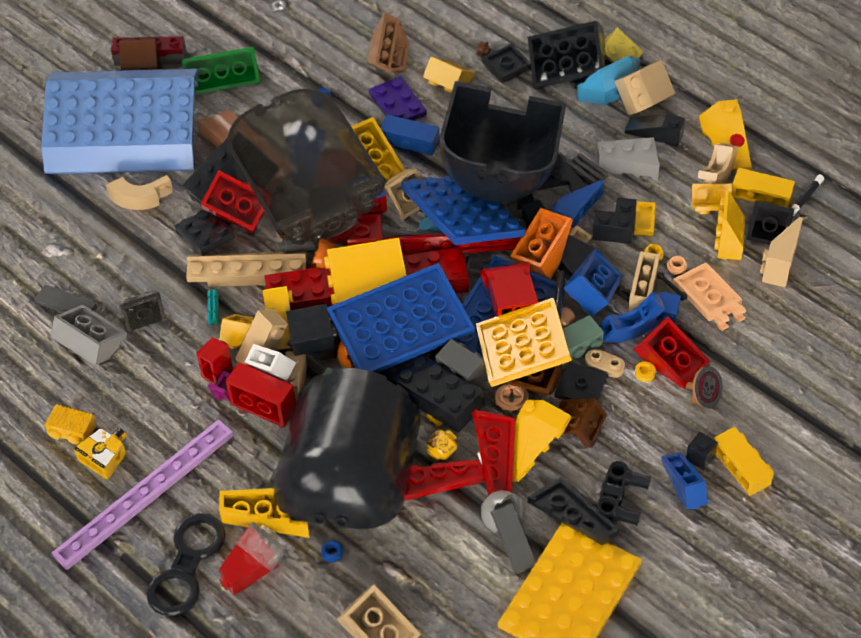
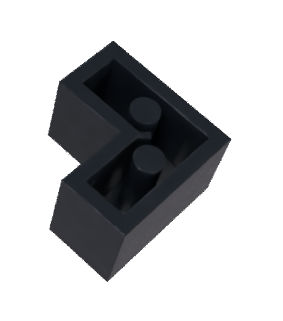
M617 197L615 212L595 210L592 240L631 244L637 199Z

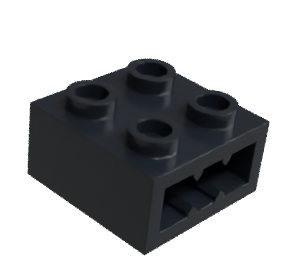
M327 304L286 311L294 356L335 348L334 340L338 339L335 327L331 328L333 323L327 311Z

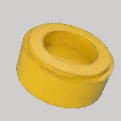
M643 361L636 365L635 377L639 381L650 382L655 378L656 368L652 363Z

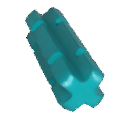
M214 289L207 292V320L210 325H217L219 323L218 290Z

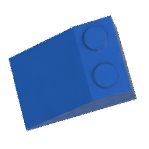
M595 248L570 277L564 289L571 298H574L585 312L593 316L610 302L623 275Z

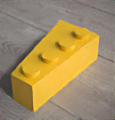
M273 488L220 491L219 512L223 524L247 528L252 525L255 529L310 538V523L292 518L283 512L275 501Z

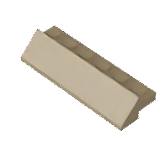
M308 251L291 253L204 254L203 256L201 254H190L187 256L186 278L187 282H207L208 287L266 285L264 275L307 269Z

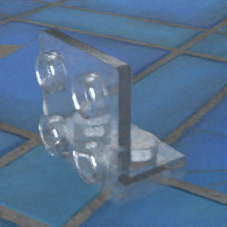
M253 522L236 543L270 571L274 569L285 553L296 561L299 558L294 553L296 548L280 538L277 533L263 523L261 526H258Z

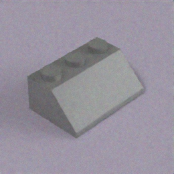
M83 304L54 316L51 332L52 338L95 366L110 359L127 336V332Z

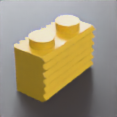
M56 404L45 423V428L48 435L54 439L64 438L72 444H79L93 434L97 424L92 413L89 414L88 412L85 413L84 411Z

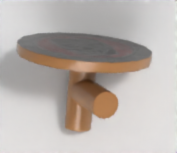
M705 366L696 373L693 382L687 383V390L693 391L690 403L700 405L703 408H711L719 402L723 384L719 372L714 367Z

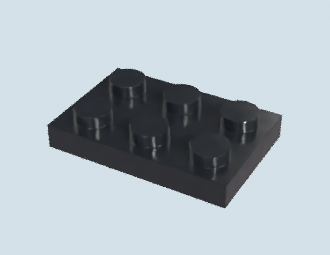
M201 210L190 218L183 219L180 223L174 225L176 232L202 256L236 238L232 229L216 215L206 210Z

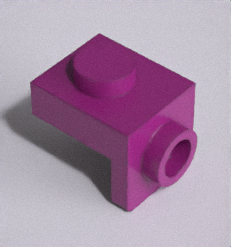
M222 371L215 385L209 383L207 387L212 392L211 396L219 401L224 399L230 402L226 379L230 373Z

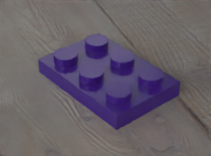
M401 76L369 89V95L385 117L386 115H392L414 121L427 115V110Z

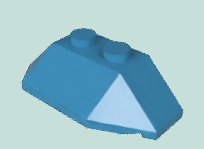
M627 56L597 70L584 83H580L577 86L578 101L606 105L621 98L614 81L639 70L641 60L637 57Z

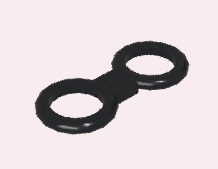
M204 513L193 514L183 519L175 528L173 540L178 553L171 569L163 570L154 576L148 584L146 596L148 604L153 611L162 616L174 617L186 613L198 601L200 588L194 573L201 559L209 558L220 550L226 536L224 525L218 518ZM198 523L211 525L216 530V538L207 548L195 550L183 543V535L190 526ZM172 578L186 581L190 586V593L183 603L176 606H165L156 599L157 589L164 581Z

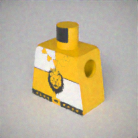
M117 428L112 434L103 429L97 430L74 448L77 460L108 480L125 457L126 451L122 441L127 437L126 433L120 428Z

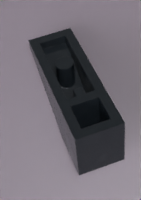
M670 114L631 117L624 133L642 138L654 137V141L678 147L684 134L685 118Z

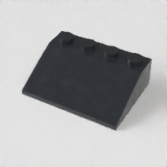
M597 20L527 37L534 89L586 78L605 67L603 27Z
M234 130L182 186L190 196L201 204L218 170L261 191L279 172V168L247 139ZM218 217V218H219L221 221H223L226 225H229V224H230L229 222H227V221L221 219L220 217Z

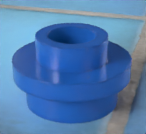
M336 541L326 542L321 549L322 558L330 563L339 561L343 556V547Z

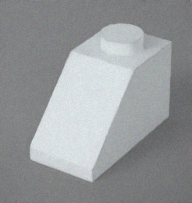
M253 344L244 362L264 373H270L275 378L286 381L296 362L280 352Z

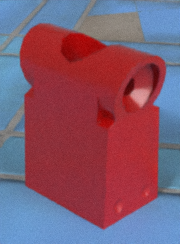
M530 262L481 269V279L486 290L489 292L495 317L538 303L529 274Z

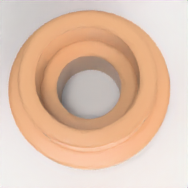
M673 256L667 263V269L672 274L680 275L686 271L687 263L683 257Z

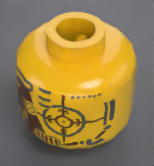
M448 429L446 431L436 430L426 442V451L436 461H446L457 450V443L455 441L457 437Z

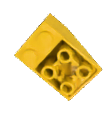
M726 189L725 197L720 198L719 209L722 210L718 211V223H716L715 232L716 237L719 238H715L714 250H718L717 258L741 260L744 245L745 216L730 191Z

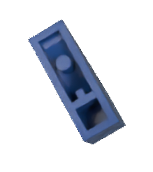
M600 180L564 195L558 202L556 201L553 204L551 211L571 218L573 220L571 227L574 228L603 195L604 182Z
M679 452L661 457L678 498L686 509H696L708 504L705 480L683 453Z

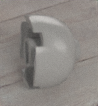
M504 490L491 493L482 503V522L490 531L499 534L490 511L508 503L513 504L518 518L521 519L523 511L522 499L516 496L515 493Z

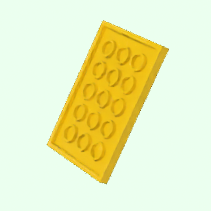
M561 523L500 618L498 628L517 638H597L641 566L642 559L609 542L601 545L566 524Z

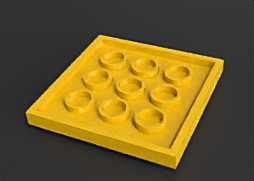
M554 298L476 323L491 387L572 361Z

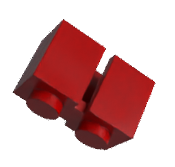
M212 337L196 353L202 378L214 385L222 371L228 373L233 371L229 346L223 340L219 341Z

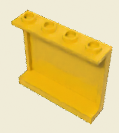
M399 238L327 249V257H324L325 268L330 269V275L327 276L329 288L333 287L334 294H331L332 305L407 276Z

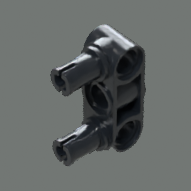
M622 461L611 463L601 487L597 510L612 523L621 521L638 526L641 512L622 508L621 504L626 486L632 485L648 490L651 476L633 472Z

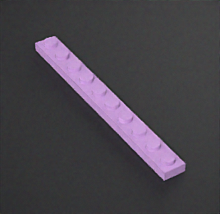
M218 419L52 552L53 557L66 570L70 569L231 439L233 431Z

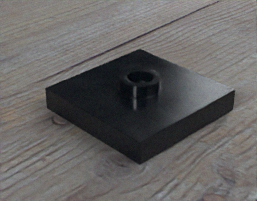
M512 43L482 57V63L501 83L531 69V63Z
M569 361L555 391V397L562 400L596 399L598 401L608 380V374Z

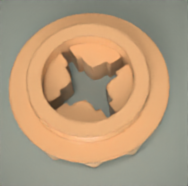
M509 383L503 384L495 393L496 404L501 407L502 411L509 410L512 413V411L518 410L520 412L525 401L528 400V392L524 388L509 385ZM511 393H513L514 396L513 402L509 401Z

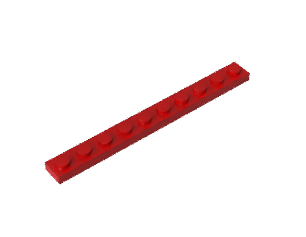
M442 233L347 240V246L399 238L402 255L462 247L463 253L514 250L522 237L454 245Z

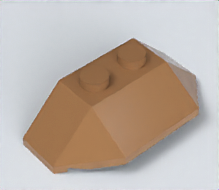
M384 12L372 35L367 60L368 63L389 73L405 71L409 50L408 39L398 18Z

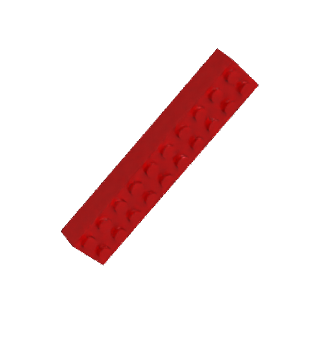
M462 247L402 255L406 275L439 263L456 294L469 292V278ZM310 268L264 275L266 289L287 286V291H292L293 302L289 303L290 310L327 304V307L332 306L331 294H334L333 287L329 288L327 276L330 275V269Z

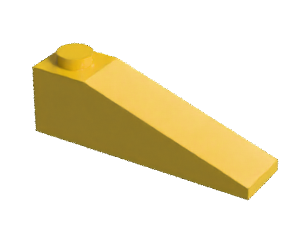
M374 117L340 132L348 147L387 182L405 170Z
M544 400L525 401L515 422L513 482H519L535 465L536 457L541 452L546 453L549 449L548 444L554 438L558 439L563 434L572 418L568 413Z

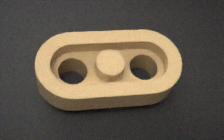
M591 349L585 355V365L588 368L607 373L612 378L620 377L624 373L625 363L620 357L599 349Z

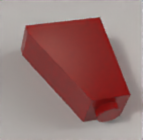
M252 525L246 529L219 568L221 575L219 581L225 590L229 589L233 595H236L279 567L276 554Z

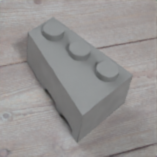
M654 137L597 142V165L606 172L619 175L629 173L634 174V177L637 178L647 176L652 177V180L658 181L660 165Z

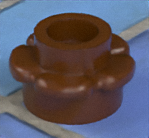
M481 41L476 55L481 56V58L488 55L491 50V46H488L489 42Z

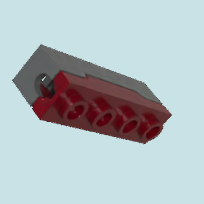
M184 36L112 38L111 54L114 66H120L119 40L156 39L161 65H183L182 59H186L187 50Z

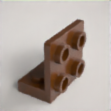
M596 399L561 400L558 409L572 417L563 434H576L585 448H592L607 417L606 412Z

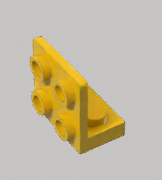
M692 183L691 207L698 214H710V211L718 212L722 210L719 209L720 198L725 197L726 189L731 193L732 184Z

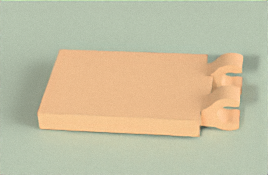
M707 263L673 279V284L681 292L687 294V299L708 321L714 319L721 331L729 328V325L726 323L730 320L727 316L728 314L732 313L737 322L745 319L743 313L746 312V309L742 306V298Z

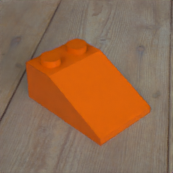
M540 208L510 257L516 264L530 262V271L551 279L561 263L573 220Z

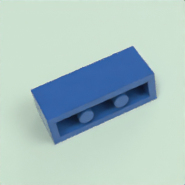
M386 115L380 127L391 146L423 154L433 155L440 141V127L392 115Z

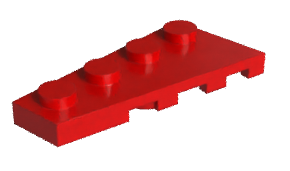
M474 410L472 415L488 496L500 490L512 492L515 418Z

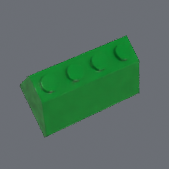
M254 46L182 59L184 69H198V87H195V94L260 83Z

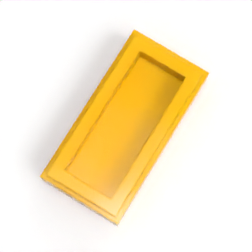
M636 202L634 235L654 236L655 202Z

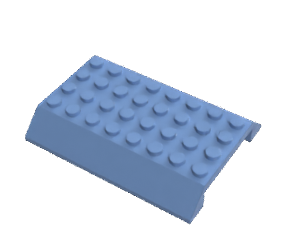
M198 69L51 72L46 79L41 144L44 173L195 171L193 132L195 87H198Z

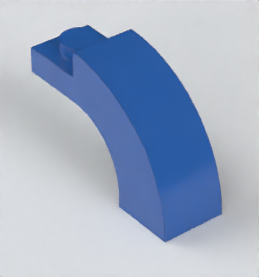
M651 292L637 308L628 313L620 315L609 314L599 325L604 331V342L619 343L632 340L653 329L659 323L657 317L665 310L659 294Z

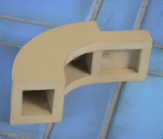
M725 143L715 144L711 161L705 169L699 170L698 178L703 179V183H726L735 163L738 146Z
M167 175L146 185H132L125 181L123 177L106 184L111 201L120 207L130 210H146L160 205V198L173 193L171 180Z

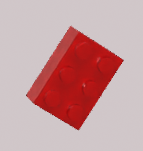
M218 170L200 205L202 209L254 234L271 201V196Z
M240 362L226 379L231 405L281 427H285L293 416L296 400L294 387L290 382L277 379L270 373H263L251 365H244Z

